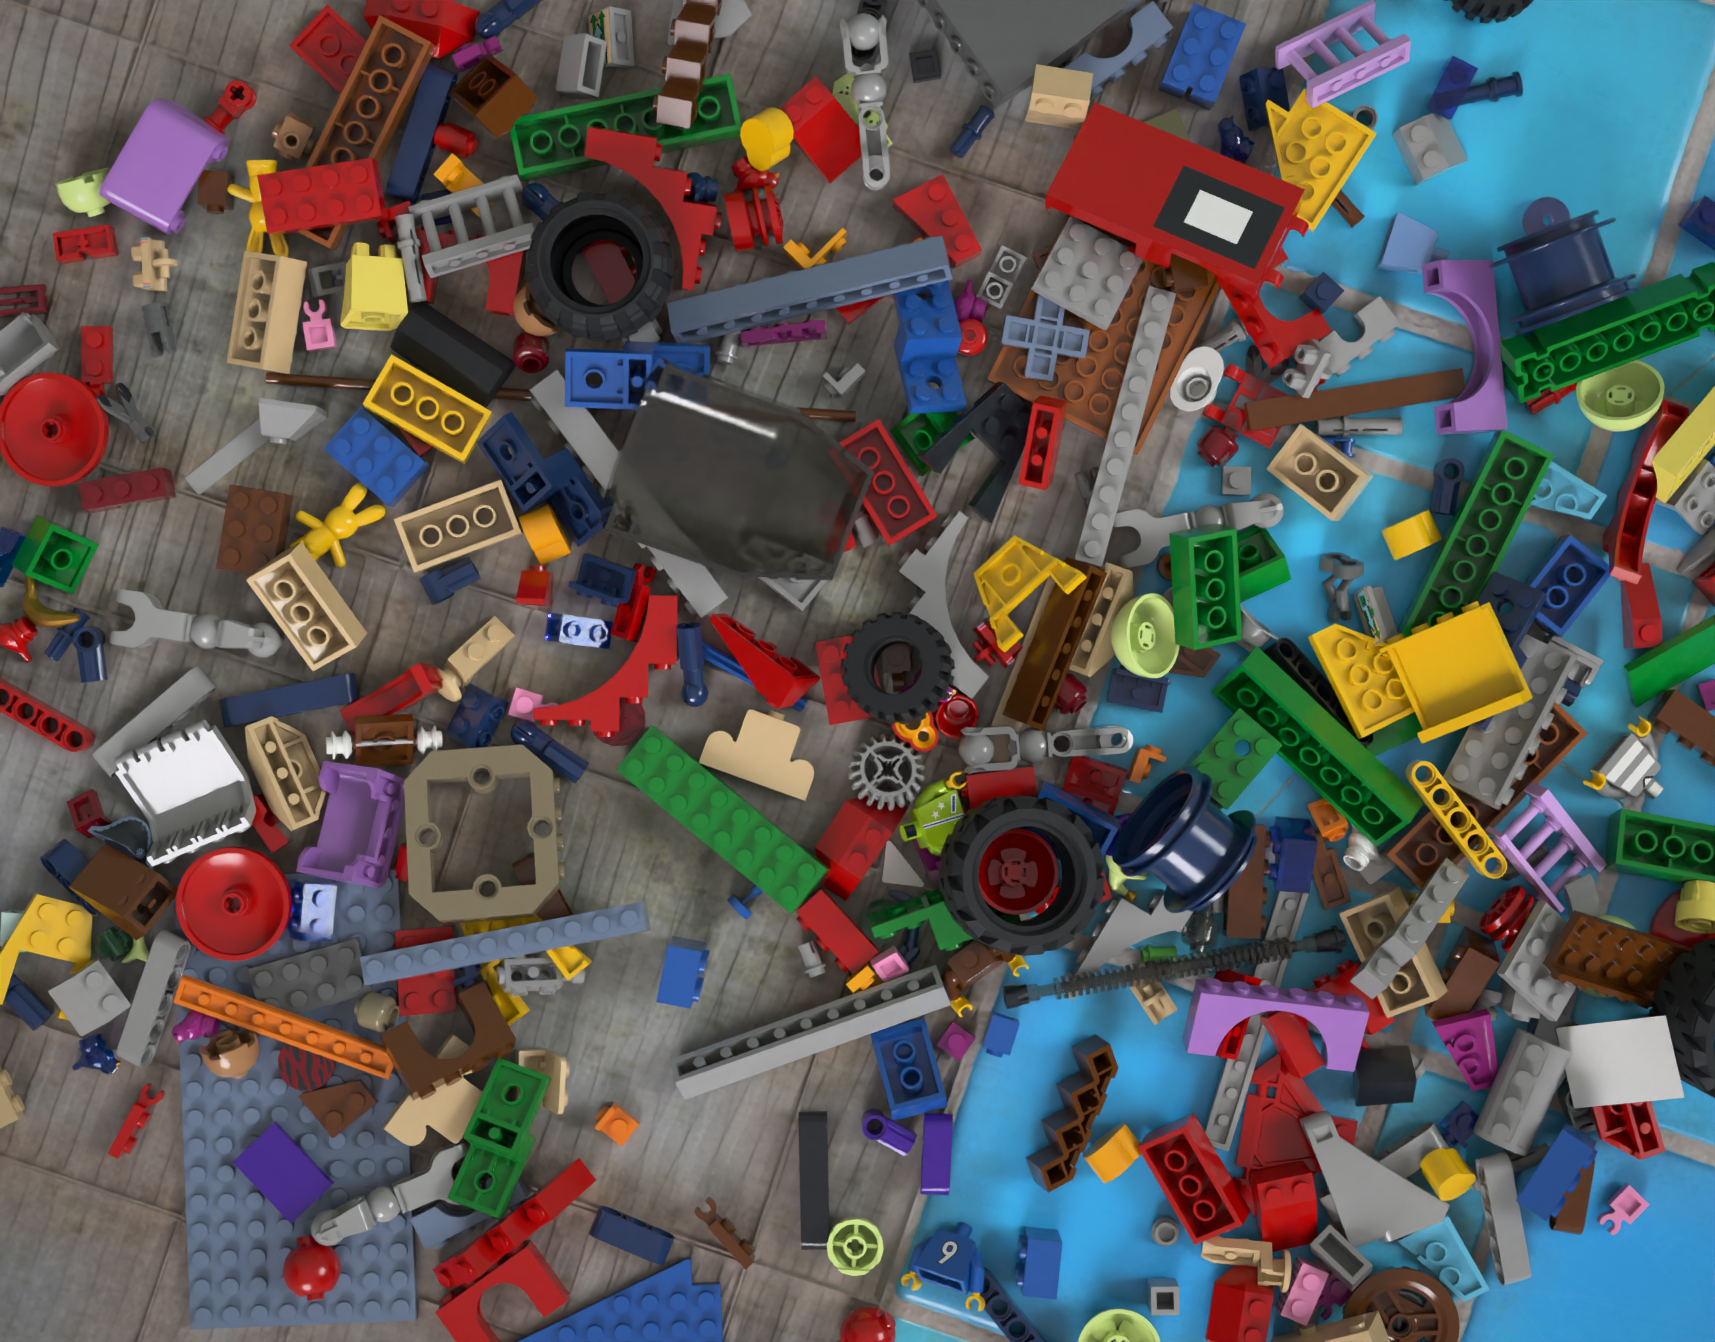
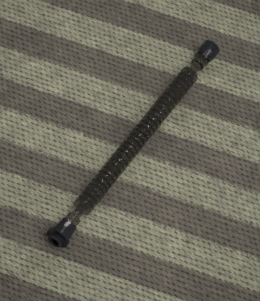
M1332 925L1330 929L1313 933V935L1303 936L1302 940L1289 942L1288 937H1282V939L1275 938V940L1269 939L1267 942L1265 940L1261 941L1260 944L1259 942H1254L1253 945L1252 943H1247L1246 947L1244 944L1239 945V948L1235 945L1232 946V950L1230 947H1225V950L1223 948H1218L1217 951L1212 949L1210 953L1208 950L1203 951V954L1202 952H1197L1196 956L1194 953H1190L1189 958L1187 954L1182 955V960L1178 955L1175 956V959L1168 957L1167 960L1166 958H1161L1160 962L1158 959L1153 960V964L1151 960L1146 961V966L1144 962H1139V968L1137 963H1133L1132 970L1130 965L1127 964L1124 966V969L1123 966H1118L1117 971L1115 967H1111L1110 973L1108 968L1103 969V975L1099 969L1096 970V976L1094 971H1089V977L1086 972H1082L1081 977L1079 973L1074 974V979L1072 974L1067 975V981L1065 976H1060V982L1058 977H1053V983L1038 986L1036 983L1003 986V997L1006 1009L1029 1004V1002L1039 1001L1040 997L1055 995L1057 1000H1061V994L1064 999L1069 998V993L1071 998L1076 997V991L1078 996H1083V990L1085 995H1090V988L1092 993L1095 994L1098 993V989L1100 993L1105 992V987L1107 991H1112V985L1114 990H1118L1119 983L1121 988L1124 989L1127 985L1128 987H1133L1134 983L1136 986H1140L1141 981L1143 985L1148 984V979L1151 984L1155 983V977L1157 982H1162L1163 979L1164 981H1169L1170 977L1172 980L1177 979V975L1179 979L1184 978V974L1186 977H1191V972L1193 976H1197L1198 970L1203 975L1206 971L1207 973H1212L1213 970L1214 972H1219L1220 968L1222 971L1227 970V967L1231 970L1234 969V965L1236 968H1241V966L1248 967L1249 964L1250 966H1254L1256 963L1258 965L1263 964V961L1264 963H1270V960L1276 962L1277 958L1279 961L1284 960V958L1288 960L1292 958V953L1294 952L1318 953L1335 951L1338 954L1342 952V947L1346 946V937L1343 930H1339L1336 925Z

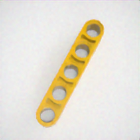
M1416 760L1411 762L1405 770L1408 782L1480 875L1492 879L1503 876L1507 870V862L1504 856L1436 767L1427 761ZM1420 766H1424L1427 770V776L1423 781H1418L1415 776L1416 769ZM1440 788L1444 792V799L1441 803L1436 804L1433 800V793ZM1458 811L1461 814L1462 820L1458 826L1454 827L1450 822V818L1454 812ZM1476 834L1479 838V844L1475 849H1470L1468 839L1471 835ZM1493 857L1496 861V867L1493 871L1488 872L1485 868V863L1489 858Z

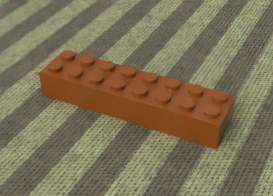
M379 15L305 168L367 158L377 160L379 165L436 46L430 41ZM349 224L299 231V233L329 249L337 250Z
M1554 704L1550 712L1554 714L1551 724L1547 730L1542 728L1537 737L1541 739L1538 749L1534 755L1529 753L1524 761L1528 767L1522 779H1515L1511 788L1515 792L1508 805L1502 804L1500 809L1497 810L1452 788L1484 831L1488 826L1494 828L1527 795L1524 789L1531 782L1538 784L1588 734L1560 705ZM1443 790L1433 798L1436 804L1443 801ZM1427 805L1380 851L1419 892L1446 857L1456 865L1465 857ZM1456 811L1451 815L1450 822L1452 826H1458L1461 823L1462 817ZM1476 834L1471 835L1468 839V846L1470 849H1473L1479 843V838Z

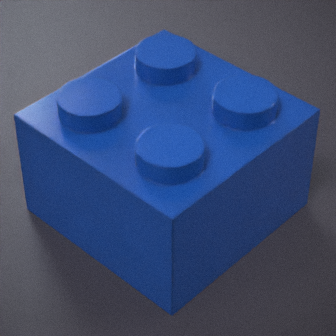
M1024 1226V1235L1019 1234L1017 1251L1019 1252L1021 1263L1016 1262L1014 1279L1016 1280V1287L1021 1289L1022 1296L1057 1300L1063 1243L1058 1230Z

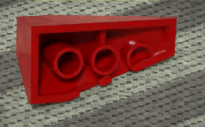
M727 614L711 615L710 621L757 691L766 697L765 701L774 708L793 706L820 680L821 677L793 656L790 659L781 656L776 652V645L760 639L756 640L754 638L755 633Z

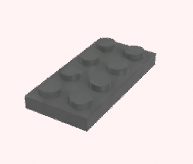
M359 937L247 969L256 1000L295 1014L360 997L374 991L373 985H364L360 957L364 956Z

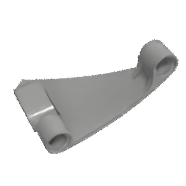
M1322 1110L1300 1119L1305 1136L1316 1155L1342 1224L1340 1226L1342 1234L1354 1248L1375 1240L1390 1242L1444 1220L1450 1206L1449 1203L1441 1201L1440 1198L1407 1180L1340 1137L1328 1110Z

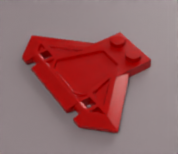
M1277 1053L1257 1067L1253 1072L1250 1083L1257 1084L1256 1094L1247 1093L1235 1163L1236 1166L1243 1167L1242 1177L1233 1176V1181L1254 1217L1256 1214L1249 1172H1254L1255 1169L1263 1170L1304 1161L1313 1175L1322 1172L1316 1155L1305 1136L1300 1119L1322 1111L1324 1108L1303 1079L1291 1075L1280 1053ZM1269 1086L1275 1087L1273 1097L1267 1096ZM1330 1115L1338 1135L1354 1145L1358 1121L1356 1119Z

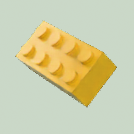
M392 354L363 402L366 409L463 464H466L477 444L476 442L480 439L493 417L492 411Z

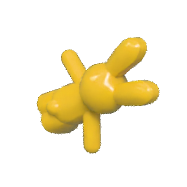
M247 160L250 190L236 184H230L227 187V191L233 196L252 202L248 213L252 229L246 251L262 253L264 233L267 232L257 175L277 172V161ZM269 234L274 254L288 257L289 247L284 234Z
M359 482L351 488L342 504L333 508L327 514L324 522L304 511H298L295 515L296 519L312 529L291 543L290 548L302 542L315 561L330 549L335 565L342 568L345 566L346 560L339 540L353 535L358 527L381 519L385 515L386 509L383 505L377 504L355 514L353 510L363 500L367 492V487L362 482Z

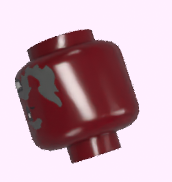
M527 332L518 335L513 343V362L516 367L526 373H537L544 370L550 361V343L548 339Z
M1226 425L1223 429L1218 426H1212L1198 440L1197 447L1199 451L1197 454L1212 468L1215 465L1223 467L1239 450V446L1235 442L1238 436Z

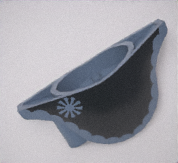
M126 816L114 821L110 825L91 826L87 830L105 844L153 869V866L146 858L153 844L152 835L148 825L143 820L137 817Z

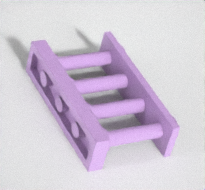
M1374 0L1358 5L1354 9L1276 46L1275 67L1277 70H1280L1292 64L1307 81L1306 102L1311 108L1317 107L1409 61L1411 40L1405 33L1394 39H1389L1374 23L1376 5ZM1365 29L1380 46L1370 51H1365L1351 35ZM1340 40L1355 58L1341 63L1327 46ZM1316 52L1331 70L1317 75L1302 58Z
M1531 782L1524 789L1531 799L1529 801L1530 805L1503 833L1489 826L1485 831L1497 849L1507 857L1537 895L1535 900L1537 902H1546L1554 910L1561 913L1565 908L1557 900L1556 896L1564 889L1566 883L1582 869L1590 868L1600 873L1607 864L1547 788ZM1538 812L1542 813L1545 817V824L1518 851L1511 840ZM1553 831L1557 832L1560 836L1558 839L1559 843L1533 869L1526 859ZM1568 850L1572 851L1575 855L1573 857L1574 862L1548 888L1541 878Z

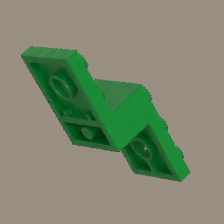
M1237 708L1201 751L1196 750L1180 769L1193 766L1201 773L1208 774L1213 784L1209 801L1220 810L1222 808L1228 810L1282 747V744L1242 709ZM1243 739L1248 742L1249 751L1246 755L1239 756L1235 753L1234 746L1237 741Z
M940 888L866 914L875 938L881 937V939L892 937L897 934V930L905 927L908 929L917 928L924 924V920L928 919L932 934L940 950L946 949V951L957 949L962 945V942L970 939L977 941L965 933L963 928L952 919L944 904L945 898ZM988 905L991 911L1002 920L1021 921L1019 915L1003 913Z
M501 1058L497 1059L464 1132L463 1138L471 1146L447 1197L449 1200L499 1220L502 1219L536 1141L529 1133V1130L552 1080L549 1076ZM511 1088H519V1098L513 1102L507 1101V1092ZM485 1175H491L493 1178L492 1185L488 1189H480V1179Z

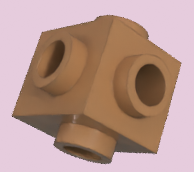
M289 112L284 122L278 121L271 135V137L276 139L273 147L278 149V154L290 160H293L294 157L300 159L302 153L308 155L315 139L310 137L315 124ZM289 136L296 137L297 141L292 140Z

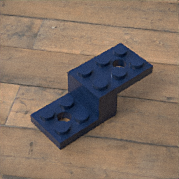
M512 412L499 419L476 442L523 512L547 501L578 547L586 544L615 519L570 451L566 448L544 459ZM508 447L511 449L512 455L509 453ZM579 506L582 508L583 514L580 512Z
M1494 571L1477 601L1480 606L1490 602L1521 670L1527 660V656L1519 645L1548 596L1541 590ZM1509 602L1514 604V608L1510 613H1500V608L1503 604ZM1494 715L1470 725L1486 731Z

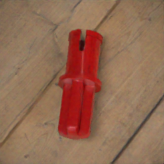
M1577 383L1553 392L1546 388L1541 391L1540 397L1526 401L1525 407L1534 415L1553 403L1558 404L1561 398L1576 390Z

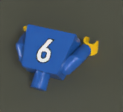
M958 1222L953 1233L939 1229L933 1236L916 1245L908 1267L910 1273L903 1275L901 1278L902 1285L908 1286L912 1278V1291L921 1288L922 1280L965 1295L970 1291L972 1295L965 1302L966 1308L971 1310L972 1300L976 1299L979 1302L978 1312L982 1311L985 1307V1300L980 1296V1293L983 1292L985 1271L982 1255L977 1251L975 1241L969 1239L973 1230L972 1227L966 1223Z

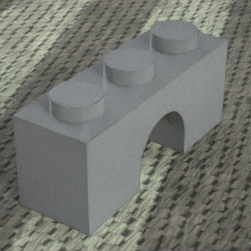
M1380 296L1352 316L1359 327V337L1356 342L1342 340L1335 330L1319 341L1320 345L1331 353L1327 367L1337 377L1351 368L1348 362L1357 356L1361 360L1374 350L1371 345L1380 339L1384 343L1396 334L1393 328L1400 324V322Z

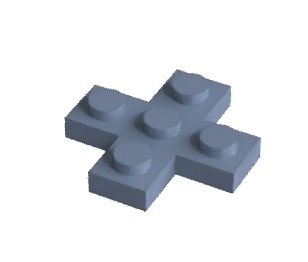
M1040 294L1037 295L1033 320L1009 315L1005 316L1000 344L1028 349L1024 378L1052 382L1057 355L1085 359L1090 330L1062 325L1065 308Z

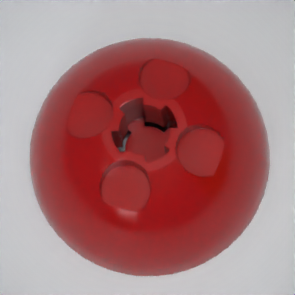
M1010 829L994 839L986 849L979 867V887L983 899L994 909L1007 914H1027L1042 907L1053 895L1059 879L1058 861L1051 846L1039 835L1024 829Z

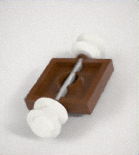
M413 714L355 717V738H352L351 741V736L346 730L339 737H336L334 732L331 731V737H326V753L332 754L333 760L337 754L341 753L348 759L353 749L355 750V765L364 767L413 764V746H416L417 743V749L422 754L425 753L426 748H432L433 751H437V748H442V732L436 731V726L433 725L431 731L425 732L423 726H420L417 733L413 734Z

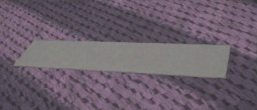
M260 418L185 477L198 495L202 494L270 439V437L261 435Z

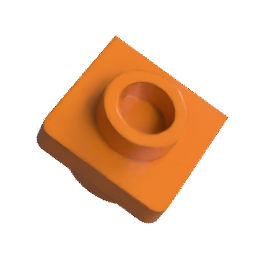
M1147 744L1144 749L1137 747L1126 779L1139 784L1142 779L1146 780L1151 768V764L1148 763L1149 757L1161 762L1166 761L1167 757L1160 755L1162 749Z
M1325 798L1307 805V809L1324 842L1338 841L1348 832L1346 818Z
M615 1102L609 1108L604 1105L594 1118L598 1121L594 1129L597 1131L602 1130L620 1146L624 1145L640 1124L638 1120Z

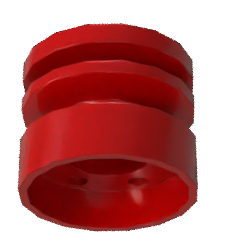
M771 184L764 185L766 195L764 199H759L757 187H753L752 201L750 202L746 201L742 190L723 194L736 253L753 250L755 247L754 236L760 235L765 247L769 246L767 233L774 232L776 244L783 243L784 223L779 200L775 196Z
M1521 885L1510 887L1490 905L1479 923V929L1485 934L1490 933V939L1493 941L1503 939L1501 947L1508 953L1535 907H1532L1534 897L1531 894H1526L1525 889Z

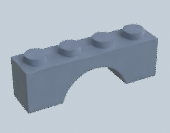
M1154 1L1130 18L1127 25L1130 36L1129 45L1122 53L1112 58L1103 59L1084 52L1063 68L1093 73L1090 101L1103 91L1102 86L1107 82L1111 81L1113 84L1126 74L1124 69L1133 64L1136 67L1148 57L1146 53L1153 47L1158 50L1170 41L1169 35L1173 30V26Z
M491 1175L486 1180V1189L492 1185L493 1178ZM520 1175L506 1207L510 1211L524 1202L530 1194L522 1175ZM438 1201L416 1212L410 1221L426 1250L432 1246L435 1249L441 1248L450 1242L449 1237L457 1233L462 1237L475 1230V1224L483 1220L485 1224H488L497 1218L474 1209L457 1211Z

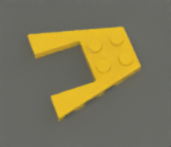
M35 893L17 921L12 934L1 947L0 1005L3 1004L19 950L73 962L69 975L87 964L91 957L93 915L80 904ZM59 1007L57 1017L68 1020Z
M536 915L530 918L460 923L464 935L469 936L543 920ZM574 945L546 951L567 980L573 978L592 963V960ZM504 959L481 963L482 969L480 972L484 980H487L493 994V999L506 1022L511 1026L529 1012L530 1009L520 996H511V992L503 993L502 984H498L497 965Z

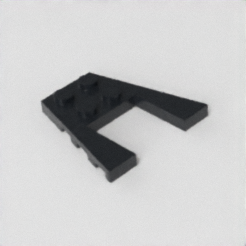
M999 381L973 403L974 407L965 415L961 414L955 419V424L945 433L941 432L933 439L934 443L925 451L921 450L917 454L934 472L941 474L971 431L999 459L994 469L968 504L984 521L992 523L1024 450L1032 411L1005 383Z

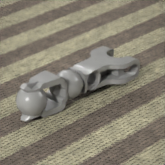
M860 13L853 16L849 22L842 18L839 26L843 41L845 71L853 75L854 78L851 84L852 98L857 103V110H861L858 123L863 182L868 189L880 191L887 186L890 178L885 117L881 109L883 108L887 87L884 79L880 76L882 72L886 71L889 62L886 39L887 20L884 15L877 20L876 17L870 14ZM879 42L880 64L872 66L866 63L862 67L852 64L851 45L858 50H868ZM869 111L877 113L880 119L878 124L875 126L866 125L863 120L865 113ZM879 169L883 174V178L879 181L873 180L869 175L871 170Z
M1260 493L1250 502L1228 503L1220 507L1205 505L1200 507L1195 513L1192 511L1163 518L1152 517L1148 512L1141 509L1117 513L1113 527H1131L1137 531L1140 537V545L1137 550L1120 557L1118 565L1127 569L1150 564L1157 557L1161 548L1170 546L1169 533L1212 524L1237 528V531L1251 525L1260 528L1274 527L1283 517L1284 506L1276 495Z
M117 590L116 601L131 606L135 612V622L127 631H112L109 639L111 644L130 648H146L157 639L163 638L196 643L204 649H212L214 647L248 649L254 656L260 658L273 655L279 647L283 646L284 639L280 636L277 628L268 622H258L249 625L239 621L221 619L212 613L195 615L171 611L162 607L158 598L151 593Z
M1009 725L982 728L965 727L960 730L965 736L959 743L958 752L961 760L967 765L963 771L972 774L981 771L1011 770L1017 766L1020 759L1027 763H1038L1046 757L1052 758V754L1061 757L1121 754L1131 749L1133 736L1128 729L1119 725L1064 729L1054 731L1052 734L1050 731L1044 732L1033 727L1024 729L1018 734ZM1116 733H1120L1121 741L1117 745H1112L1111 737ZM1008 734L1010 742L1007 748L1011 753L1010 760L990 762L994 755V745L987 735ZM1061 735L1066 736L1069 741L1068 747L1063 751H1057L1053 745L1055 738Z
M460 1140L458 1143L452 1142L437 1148L425 1169L392 1183V1187H377L370 1192L367 1198L364 1195H359L334 1210L321 1211L314 1217L311 1223L313 1238L321 1245H336L346 1236L372 1229L376 1225L375 1221L382 1223L391 1221L397 1217L401 1210L405 1213L438 1199L445 1200L450 1204L460 1205L449 1200L447 1197L455 1181L451 1174L454 1163L466 1156L469 1150L468 1142ZM480 1180V1189H485L484 1183Z

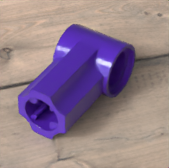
M869 1109L862 1115L861 1126L864 1135L868 1139L877 1140L903 1156H906L911 1150L917 1137L915 1132L892 1121V1119L886 1117L878 1109ZM871 1119H879L882 1122L881 1126L876 1130L869 1129L867 1123Z

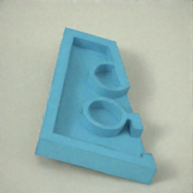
M1551 461L1529 506L1591 521L1607 495Z
M1446 1213L1442 1222L1397 1239L1404 1248H1407L1424 1266L1426 1265L1437 1275L1439 1280L1462 1301L1466 1302L1490 1290L1448 1213Z

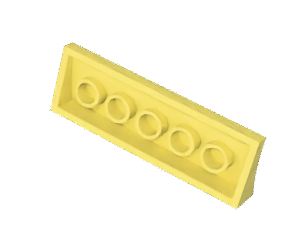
M1715 386L1651 460L1657 478L1656 498L1663 503L1669 500L1715 445Z

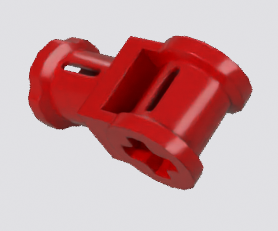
M231 81L226 86L225 93L217 101L219 105L209 116L205 115L203 119L224 135V129L235 117L239 119L246 110L251 109L255 105L257 98L255 91L242 81ZM239 91L245 96L243 100H240L236 95Z

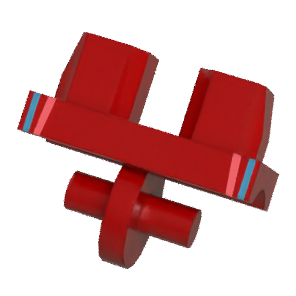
M990 621L986 623L981 622L973 629L986 646L985 648L979 640L972 645L979 653L973 658L976 663L984 659L989 666L993 665L996 660L990 654L991 652L1005 669L1015 662L1014 658L1023 648L1017 641L1006 652L1002 651L998 647V639L996 638L995 630L991 627Z

